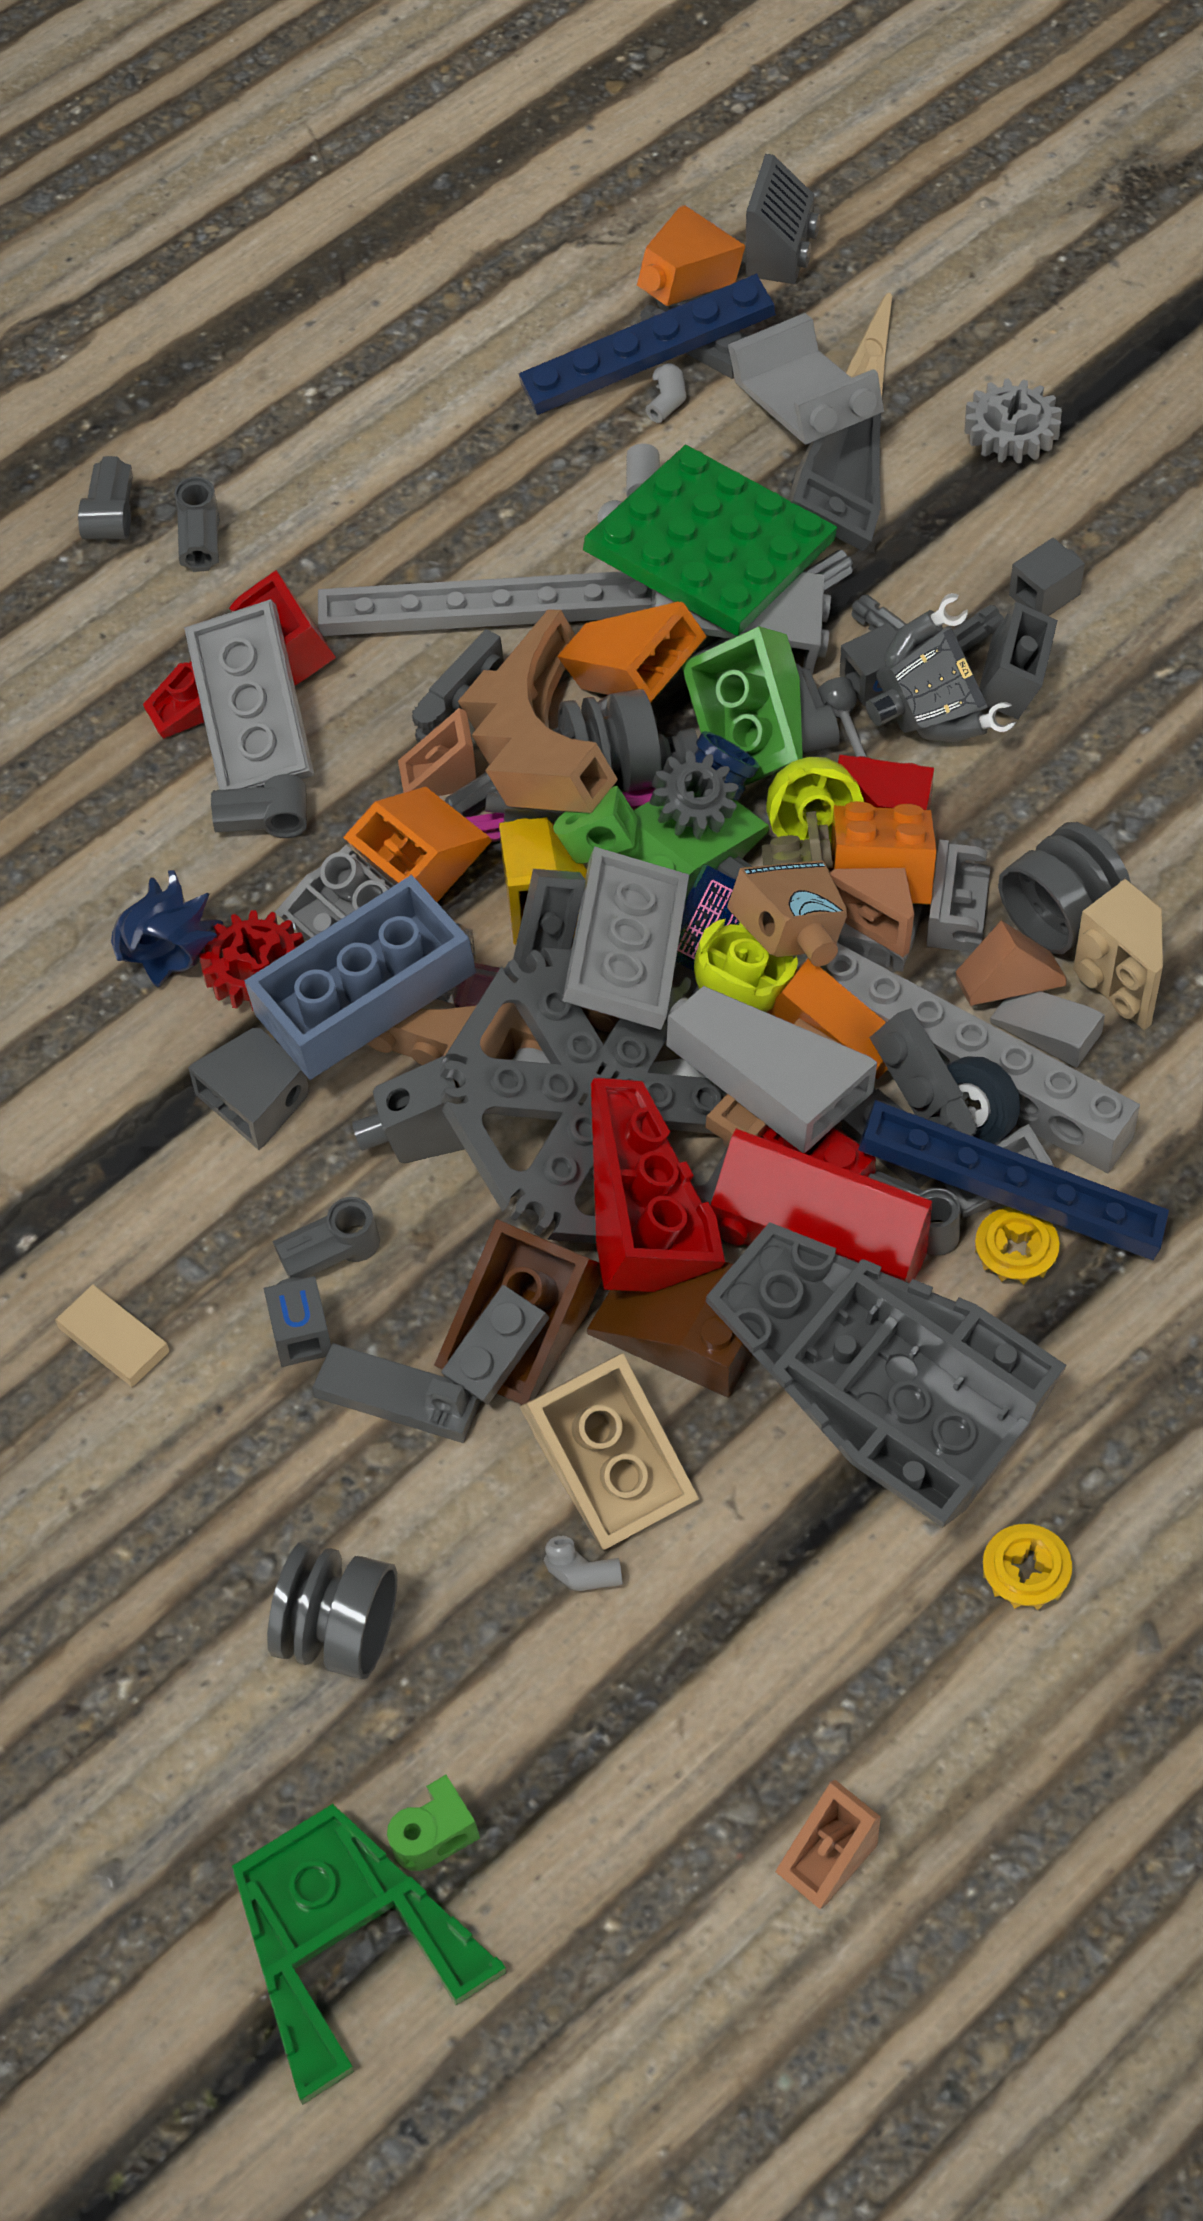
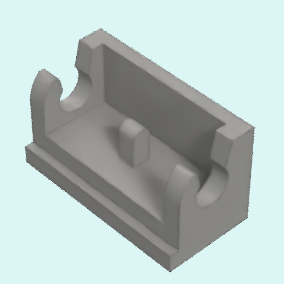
M939 840L927 947L973 952L982 942L990 866L978 863L970 864L966 863L965 860L986 861V850L976 846L949 844V840Z

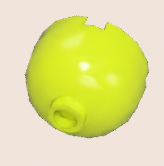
M806 757L791 762L777 773L768 788L766 812L772 831L777 837L793 835L798 836L800 840L809 839L806 812L816 811L817 824L828 825L831 846L834 805L845 806L849 802H864L857 781L841 764L826 757Z
M726 919L714 922L704 930L695 955L694 972L698 988L700 989L705 986L761 1011H769L774 1007L776 997L793 978L798 966L797 956L793 959V956L776 957L769 954L741 923L739 925L730 924L724 926Z

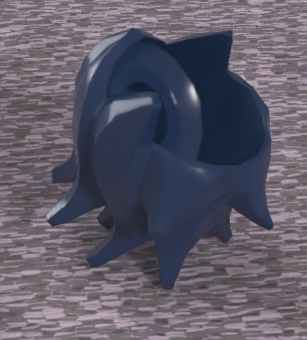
M168 870L169 885L163 892L157 880L150 878L146 896L119 915L112 931L111 944L117 961L143 963L149 978L156 987H160L172 972H182L195 967L200 961L199 954L204 953L202 949L209 941L217 937L216 933L211 932L215 930L214 926L217 923L223 925L221 920L202 918L210 895L208 892L185 902L182 886L179 883L175 870Z

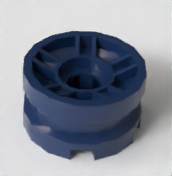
M702 732L696 741L698 749L694 754L695 761L702 763L708 754H712L713 764L711 768L717 771L721 767L728 766L730 770L724 783L738 785V790L733 800H739L746 790L744 785L746 779L754 777L760 767L758 762L743 749L725 738L711 732Z

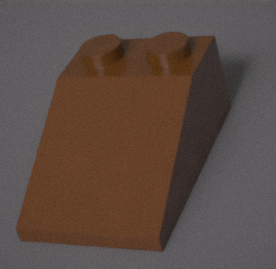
M496 1219L434 1366L440 1369L445 1367L498 1290L504 1285L544 1311L549 1316V1320L496 1394L521 1405L536 1398L588 1313L602 1280L600 1263Z
M725 1262L719 1269L655 1292L610 1290L587 1328L588 1335L727 1398L731 1395L753 1356L749 1349L706 1303V1296L733 1266L729 1262Z

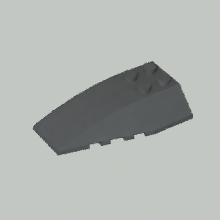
M769 1222L706 1296V1303L852 1465L942 1528L969 1507L1020 1441L1067 1365L977 1304L959 1297L955 1302L933 1293L932 1286L914 1279L910 1283L880 1272L881 1266L864 1259L857 1263L835 1254L836 1248Z

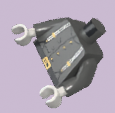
M951 593L946 595L942 599L938 611L929 610L898 630L884 655L886 665L876 673L883 693L866 701L867 713L875 725L881 726L896 718L900 729L904 733L916 730L923 739L956 743L987 733L988 728L991 727L996 731L1004 732L1013 728L1016 722H1012L1008 725H1000L995 719V713L999 708L1012 706L1008 702H1000L994 705L988 714L984 715L981 710L988 706L951 626H957L966 619L968 609L958 616H951L945 610L947 604L958 599V594ZM944 623L949 625L942 628V624Z

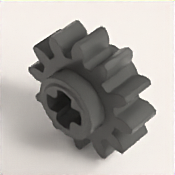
M688 750L682 765L677 759L670 756L665 763L664 771H657L652 781V785L656 790H654L651 796L650 804L657 807L664 806L658 821L659 823H665L670 819L675 820L677 823L674 831L677 836L683 833L686 826L692 827L696 839H701L706 825L712 831L718 833L725 822L724 818H731L737 805L732 799L736 795L738 785L724 783L730 770L728 766L721 767L717 771L711 768L713 764L712 754H708L702 763H697L694 753Z

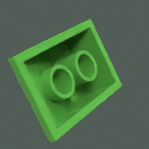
M758 626L686 660L682 665L700 732L707 731L725 738L751 755L760 766L754 777L746 779L745 786L781 771L793 761L803 759L800 677L787 634Z
M732 799L737 806L731 818H724L725 822L720 832L716 833L706 825L701 839H696L692 827L686 826L683 833L679 836L675 835L674 830L677 822L670 819L668 822L659 823L658 818L664 806H653L649 801L633 810L638 817L634 847L618 852V854L689 874L683 911L684 917L703 898L718 866L729 856L732 858L738 856L743 858L770 830L767 823L736 800Z

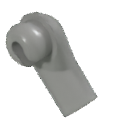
M671 363L659 366L653 373V380H658L659 382L656 388L660 389L661 393L646 406V413L656 423H661L686 399L683 372L679 367Z
M556 1536L547 1542L544 1563L548 1571L570 1589L584 1591L622 1585L619 1558L588 1562L575 1551L574 1541L567 1536Z

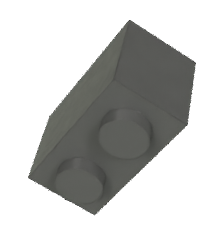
M1014 603L992 636L979 688L988 707L992 708L1000 702H1008L1012 706L999 708L997 711L1017 720L1021 717L1043 685L1058 620L1021 603Z

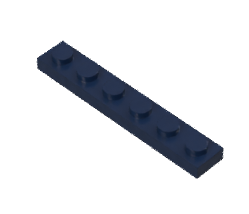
M756 273L518 373L520 383L535 413L539 415L775 316L774 303Z
M875 1100L869 1112L858 1148L861 1152L1150 1260H1154L1161 1249L1169 1210L877 1100Z

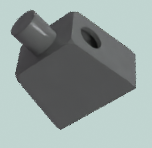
M261 1028L248 1030L188 1067L195 1095L258 1150L265 1146L307 1098L309 1093L307 1076L282 1046Z
M445 1056L379 1084L374 1088L373 1095L378 1113L352 1122L357 1142L362 1151L389 1142L399 1162L410 1163L465 1150L441 1110L445 1103L440 1101V1095L445 1087L460 1088L457 1080L440 1077V1070L445 1064L441 1063Z

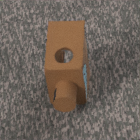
M823 860L740 868L727 906L740 923L773 956L783 957L806 954L814 966H823L830 963L838 953L836 944L847 917V909Z

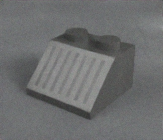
M765 154L746 211V277L757 273L760 279L796 284L800 268L808 267L811 255V242H809V239L817 238L820 226V213L814 212V193L774 155Z

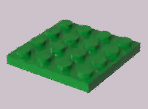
M685 444L585 536L583 551L675 602H684L686 607L692 612L735 636H739L835 540L837 526L797 504L790 503L791 501L780 496L778 493L765 488Z

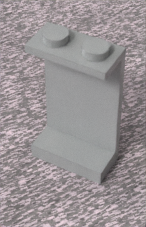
M806 313L728 344L735 383L805 445L884 412L878 372L872 369L853 378L846 374L818 350L813 319Z
M802 572L741 634L758 626L787 634L790 647L804 649L803 668L810 669L812 674L817 657L825 658L829 640V630L821 629L822 622L826 623L828 620L831 595L823 594L824 575ZM653 590L651 608L675 602ZM689 610L706 635L730 639L737 637Z

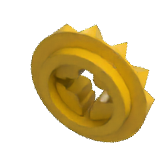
M1005 1207L989 1214L981 1222L976 1232L975 1253L980 1257L983 1269H990L996 1273L1001 1282L1007 1278L1017 1279L1024 1285L1030 1278L1036 1276L1044 1278L1048 1269L1053 1264H1056L1060 1242L1058 1233L1051 1222L1011 1207ZM1011 1239L1016 1244L1028 1241L1025 1251L1026 1255H1022L1017 1250L1010 1254L1008 1252L1005 1253L1008 1240Z
M1034 1524L1009 1526L999 1531L986 1546L983 1556V1578L987 1579L993 1590L994 1597L1001 1596L1009 1601L1014 1609L1023 1605L1034 1606L1039 1610L1045 1603L1054 1599L1058 1601L1070 1583L1072 1559L1069 1550L1055 1533L1044 1527ZM1029 1551H1034V1567L1042 1573L1032 1572L1029 1579H1026L1025 1583H1021L1020 1577H1018L1019 1568L1012 1565V1563L1022 1564L1024 1558H1028Z

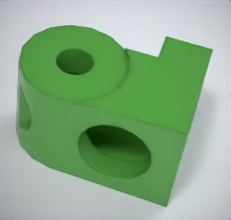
M614 786L592 813L566 811L555 821L553 829L572 860L583 864L589 862L594 846L615 853L634 847L638 817L619 787Z
M447 1775L426 1786L431 1799L430 1802L420 1808L408 1807L400 1810L392 1817L388 1825L387 1838L396 1861L403 1868L410 1871L426 1870L480 1839L475 1820Z

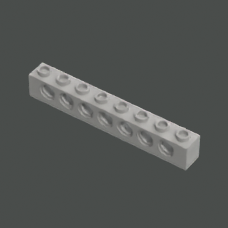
M836 944L838 947L836 957L830 963L820 967L885 1022H888L898 1012L912 1008L945 1065L967 1056L985 1057L999 1064L1011 1076L1019 1092L1020 1113L1017 1125L1024 1127L1029 1124L1037 1136L1107 1174L1110 1172L1134 1138L1140 1109L1139 1103L843 945ZM806 954L792 955L793 959L797 956V968L808 959ZM973 1100L981 1105L979 1100Z

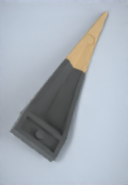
M890 292L886 293L882 298L845 372L853 378L874 369L878 372L881 396L892 304ZM881 413L811 442L791 480L792 488L788 500L791 501L790 503L797 504L836 525L837 532L835 537L861 551H864L872 542L881 510Z

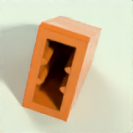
M686 205L681 206L646 246L637 286L666 306L723 288L736 282L745 245Z
M673 602L585 623L557 657L583 690L609 695L611 693L643 689L651 703L707 636L684 602Z
M806 959L796 969L793 978L776 997L774 1007L766 1013L792 1024L800 1018L839 1044L871 1057L877 1062L875 1078L879 1079L888 1068L869 1037L886 1022L820 966H814L809 959Z

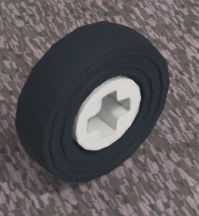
M967 1056L946 1065L963 1093L962 1099L965 1104H969L968 1101H965L969 1096L972 1100H979L981 1103L979 1110L972 1106L968 1107L971 1117L975 1119L974 1122L977 1124L976 1134L973 1137L992 1144L1000 1142L1015 1127L1020 1113L1019 1092L1011 1076L999 1064L985 1057Z

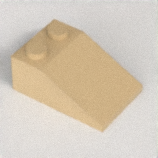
M623 1353L596 1365L519 1406L545 1457L601 1550L615 1545L699 1499Z

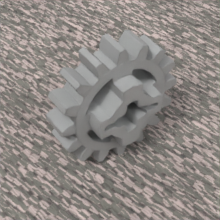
M1004 379L1003 387L999 388L992 382L987 383L986 393L976 390L973 402H967L964 432L965 434H970V445L978 446L982 444L981 455L987 456L992 452L998 453V462H1003L1007 456H1013L1016 463H1021L1022 457L1025 454H1028L1034 460L1038 459L1040 448L1050 451L1052 450L1053 440L1059 439L1062 410L1059 407H1055L1056 397L1054 395L1043 397L1044 387L1041 385L1033 390L1028 389V380H1022L1019 386H1012L1010 379Z

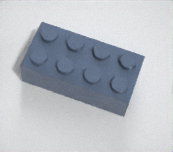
M410 875L244 981L256 1017L309 1080H311L474 975L476 969L469 937L422 885Z

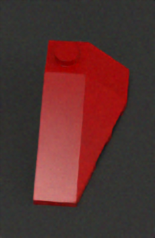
M275 570L241 594L231 604L229 610L234 612L267 600H272L276 604L295 686L336 657L282 576ZM191 661L189 663H179L142 704L163 739L204 723Z
M594 1077L591 1082L596 1246L604 1290L655 1292L721 1268L725 1263L716 1215L709 1202H701L690 1180L694 1175L687 1162L680 1163L667 1139L670 1131L643 1081Z

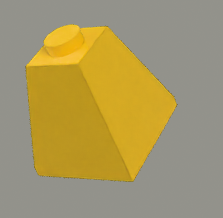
M547 817L536 819L521 818L515 821L499 823L514 945L517 943L533 869L580 872L586 878L587 869L583 864L572 860L555 834L553 824Z

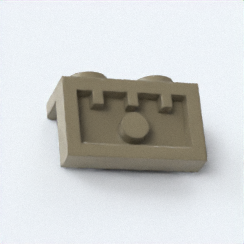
M816 811L806 812L809 839L800 840L798 836L788 835L771 840V844L762 845L763 866L823 860L827 869H832L833 862L828 825L817 824Z

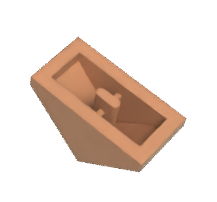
M458 708L398 760L404 793L426 786L437 796L448 795L476 779L473 743L465 710Z
M905 868L834 869L831 871L830 875L847 909V917L844 923L902 957L907 955L910 949L914 910Z
M1002 920L956 970V980L970 1006L1066 986V976L1051 951Z
M833 1780L829 1783L775 1872L819 1909L823 1908L878 1846L881 1816L838 1781Z

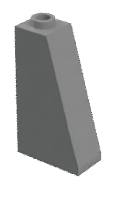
M705 986L700 988L690 998L684 997L678 1000L668 1013L666 1046L802 1153L810 1149L873 1093L877 1062L871 1057Z

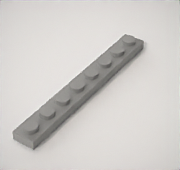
M621 571L318 589V627L322 636L536 624L548 609L561 610L568 622L602 620L651 608L653 589Z

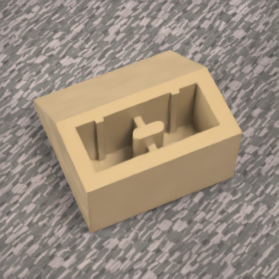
M1124 879L1082 911L1073 970L1087 987L1095 988L1106 997L1122 1017L1131 1019L1143 1030H1146L1152 1024L1163 969L1162 909L1128 880Z

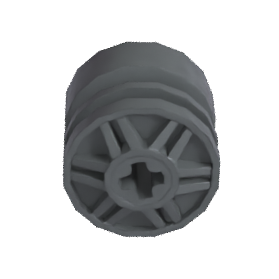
M643 689L609 694L606 704V716L604 717L594 697L583 698L581 710L576 700L560 702L557 733L571 739L597 743L611 769L616 774L624 792L654 788L652 781L656 772L661 771L660 745L653 710L648 696Z
M1066 822L1052 835L1042 840L1036 846V850H1029L1009 865L999 875L998 889L1002 903L1011 920L1025 936L1051 951L1052 954H1064L1078 942L1082 911L1124 879L1130 883L1131 881L1120 856L1105 838L1092 828L1079 822Z
M298 1542L283 1566L273 1594L267 1630V1645L270 1655L284 1660L290 1659L294 1655L298 1663L309 1665L314 1662L324 1646V1664L327 1671L361 1680L367 1679L375 1669L381 1656L394 1613L398 1578L395 1564L363 1556H354L342 1575V1557L339 1550L329 1548L321 1553L316 1544Z

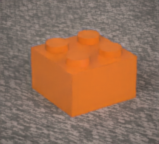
M860 801L849 802L845 806L834 805L830 846L833 868L830 869V872L834 869L905 868L912 903L931 904L936 860V843L931 810H923L921 807L912 804H900L894 808H875L869 803Z

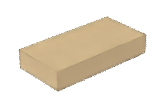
M93 1284L55 1319L58 1328L132 1388L170 1352L167 1343Z

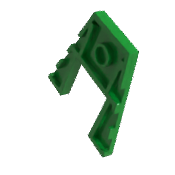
M333 1803L232 1865L296 2091L302 2105L353 2073L354 2069L297 1975L295 1969L395 1907L456 2006L506 1974V1967L503 1962L497 1957L494 1958L473 1938L472 1933L456 1918L450 1917L427 1895V1891L411 1876L408 1877L387 1857L386 1853Z

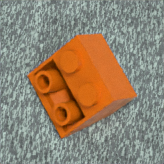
M426 786L375 801L343 837L367 863L392 884L396 885L412 875L436 902L443 897L492 841L487 834Z

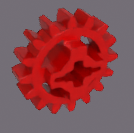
M251 910L248 920L242 921L239 916L233 914L231 915L232 925L227 928L218 923L214 926L217 937L205 945V953L199 954L205 985L207 988L213 987L218 1001L230 995L232 1008L235 1009L243 1001H250L244 980L304 943L302 933H294L291 920H286L278 925L275 912H270L265 920H261L258 918L256 910Z

